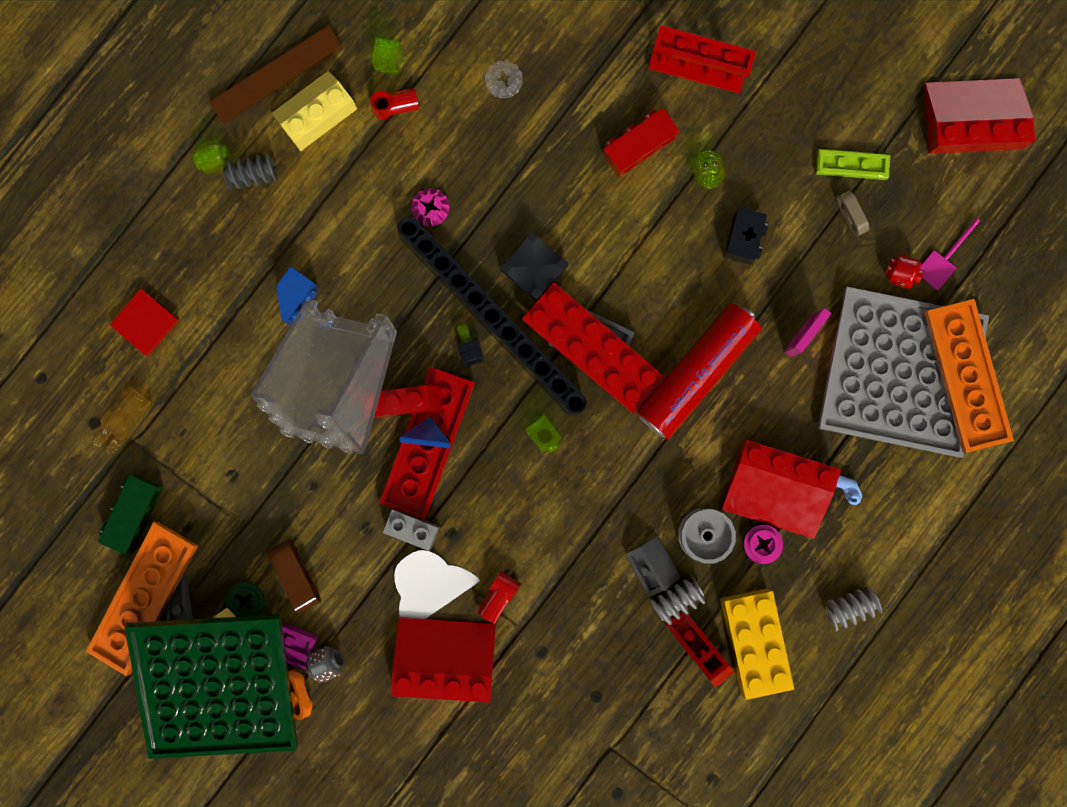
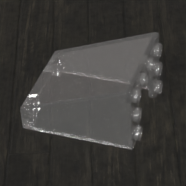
M306 299L250 396L258 403L257 407L269 415L268 419L280 427V432L290 438L297 436L308 443L313 441L319 442L327 448L334 446L348 454L353 452L363 454L366 449L397 330L387 315L376 313L374 319L371 318L367 324L336 317L333 311L329 309L321 313L317 309V301Z

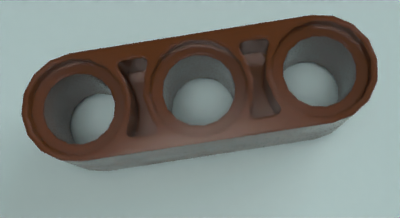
M290 539L267 550L271 565L292 607L298 614L321 603L320 595L294 543Z

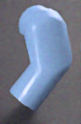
M839 476L836 487L842 488L850 504H859L862 493L857 482L853 479Z

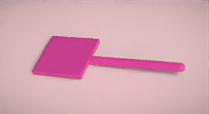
M979 218L973 221L944 257L934 250L921 265L920 269L924 270L922 279L937 291L957 269L947 260L980 222Z

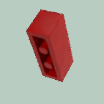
M664 108L658 112L656 110L651 111L644 117L645 121L639 125L636 123L632 124L624 131L625 134L619 139L614 137L604 145L606 148H604L603 156L619 178L678 137L680 131Z
M423 385L361 394L363 418H384L442 411L440 386Z

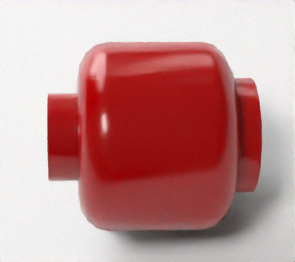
M899 254L897 258L892 257L885 275L889 276L888 281L891 284L910 289L914 283H920L924 270L920 269L921 261L919 259Z

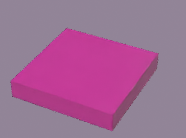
M824 308L812 314L784 350V353L789 357L802 353L832 313Z

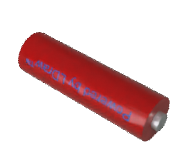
M729 303L636 412L640 420L656 434L669 440L762 331L761 326L755 320V315L745 307L740 308L733 303Z

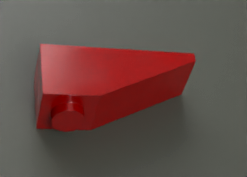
M681 611L679 613V620L673 617L671 619L672 624L666 623L665 625L716 688L730 677L734 671L691 617Z

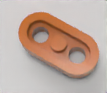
M292 669L288 671L294 718L301 720L310 716L312 701L308 697L305 688L304 676L297 670Z

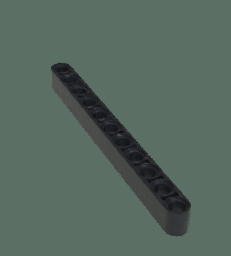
M413 217L401 219L398 224L401 241L569 416L581 414L586 408L587 400L576 386ZM411 226L415 228V232L407 235L403 233V229ZM427 243L431 245L432 249L429 252H422L419 247ZM438 261H446L449 266L444 270H440L435 264ZM455 278H462L465 284L462 287H455L452 281ZM472 295H478L482 301L474 305L469 302L468 298ZM488 312H494L497 314L498 320L489 322L486 320L485 315ZM509 329L513 331L515 337L507 340L503 338L502 331ZM524 346L528 347L531 355L529 357H522L518 349ZM537 364H544L548 372L545 375H540L535 371V366ZM554 381L561 382L564 385V391L560 393L555 392L552 388V383ZM570 399L579 400L581 404L579 410L570 408Z

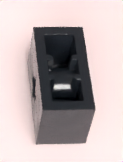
M739 207L734 214L723 258L749 265L755 259L759 260L763 245H759L762 236L765 237L769 223L765 222L767 214ZM746 232L749 233V238H751L749 241H745L746 236L744 234Z

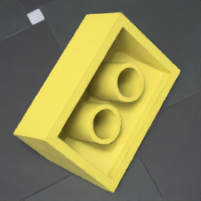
M327 71L273 111L272 115L298 149L302 151L357 110V107L339 81Z

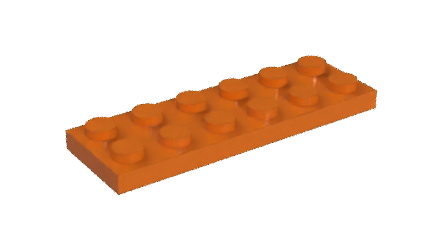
M975 299L925 311L924 314L962 452L969 453L1014 441Z
M153 522L86 652L123 675H130L132 673L125 626L127 623L160 620L199 545L163 524Z

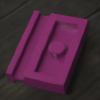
M281 621L287 663L306 670L308 657L313 653L318 635Z

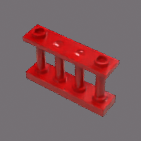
M660 25L648 69L740 94L744 77L748 78L751 73L756 51Z

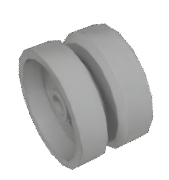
M698 508L689 512L681 520L678 527V542L681 549L690 558L701 563H717L724 560L732 552L736 542V531L732 521L724 513L709 508ZM706 531L710 532L708 540L703 538V534Z

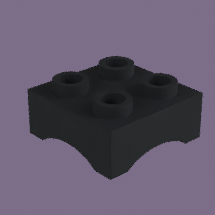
M531 232L516 252L502 265L500 270L537 302L553 282L565 271L569 263Z

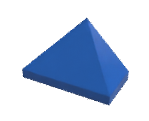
M431 417L402 435L399 441L402 443L451 448V443Z

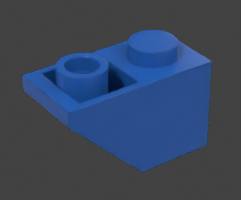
M292 267L288 269L276 286L281 319L290 326L293 322L297 323L304 313L302 309L307 302L310 304L318 293L316 291L318 286Z

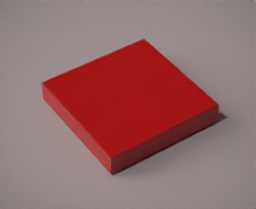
M140 289L109 326L145 356H149L178 323L179 319L147 292Z

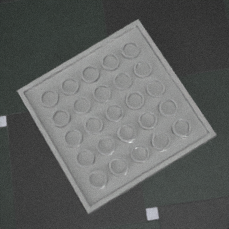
M845 287L817 429L963 458L964 453L962 452L924 314L925 311L944 306ZM979 314L986 337L989 316Z

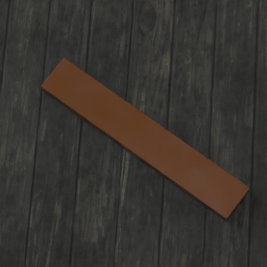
M328 25L209 103L221 122L225 124L343 47Z

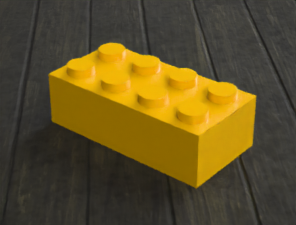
M766 588L720 598L740 694L745 700L795 690L773 591Z

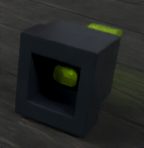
M467 324L458 326L462 344L457 345L464 368L484 363L485 360L477 339L471 340Z

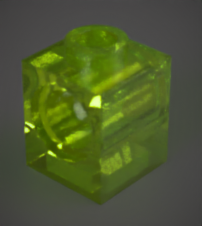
M545 415L525 429L541 453L547 451L550 454L561 446L558 443L562 439ZM546 429L551 432L552 439L550 442L541 443L538 440V433L541 430Z

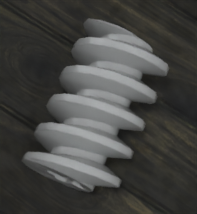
M692 575V583L686 579L682 580L684 588L675 584V593L667 589V598L661 594L657 595L658 604L652 599L650 600L661 620L669 625L672 624V615L678 620L680 619V610L686 615L689 614L688 605L697 609L696 600L705 604L704 594Z
M866 586L863 592L856 590L854 595L847 593L845 599L841 596L836 598V602L830 599L827 601V607L825 606L829 622L836 632L838 631V623H841L844 628H848V619L856 625L857 616L864 622L866 621L865 613H869L872 618H875V610L877 609L882 614L880 601L874 590L869 586Z

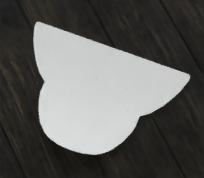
M419 550L413 552L401 560L395 569V584L401 596L399 617L426 619L480 580L463 568L447 565L441 557L430 551Z

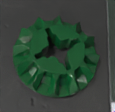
M250 582L239 583L233 586L227 593L225 605L236 617L257 616L261 614L265 606L264 594L259 589V586ZM252 594L249 601L252 607L245 606L239 609L243 602L239 596L245 598Z

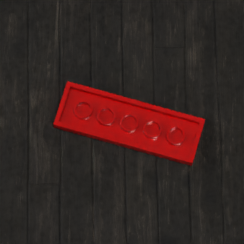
M554 282L522 318V321L632 414L636 412L665 377Z
M430 366L423 385L440 386L442 411L412 414L405 433L431 417L451 443V448L401 442L379 503L426 520L475 386V383Z

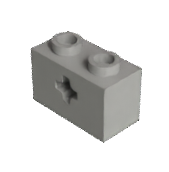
M393 509L383 533L429 551L432 549L440 526Z

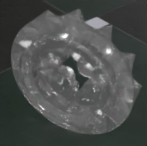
M497 60L496 63L489 66L485 74V84L488 91L499 98L514 96L522 86V71H520L517 64H513L508 60ZM500 71H502V73H504L505 76H511L507 79L508 87H506L503 81L497 80L500 78Z

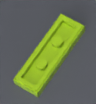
M818 149L815 174L887 180L889 178L890 155Z

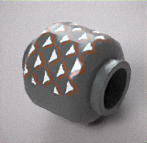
M331 646L323 647L311 653L308 657L307 673L311 678L320 683L329 681L341 674L345 663L344 657L338 649Z

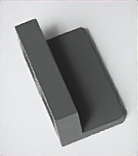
M657 536L625 554L649 597L665 591L680 579L677 569Z

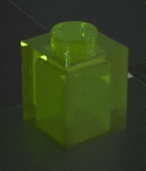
M376 38L371 60L375 71L399 75L403 54L400 42Z

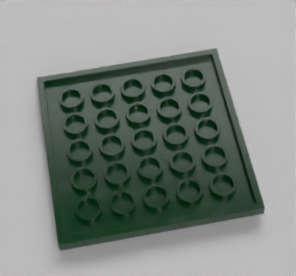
M280 614L127 623L125 633L148 759L297 750L298 741Z

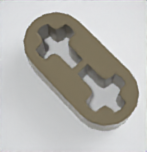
M846 191L838 195L837 204L852 233L855 236H860L868 232L869 223L854 194L851 191Z

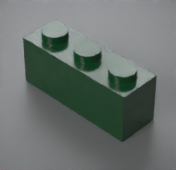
M129 475L128 478H125L120 486V491L122 492L118 500H115L110 507L109 512L111 515L99 531L100 538L98 543L124 555L133 553L163 490V486L139 475Z

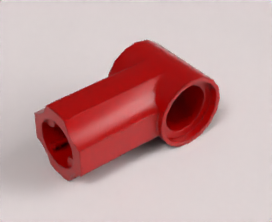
M415 88L389 93L377 91L370 98L373 115L380 120L388 119L391 115L419 110ZM380 102L388 104L384 109H379L376 105Z
M500 571L490 586V592L477 613L482 618L495 624L506 604L516 594L521 583Z

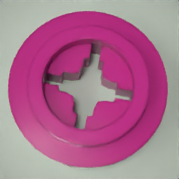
M427 188L419 191L412 199L411 211L414 218L420 224L436 226L447 218L449 202L446 195L438 189ZM434 198V206L437 210H430L426 215V207L422 203L429 204Z
M759 525L751 528L745 535L743 546L746 555L751 560L759 564H768L780 556L783 549V540L775 528L768 525ZM757 536L762 540L770 539L766 544L769 553L762 548L756 549L759 545Z

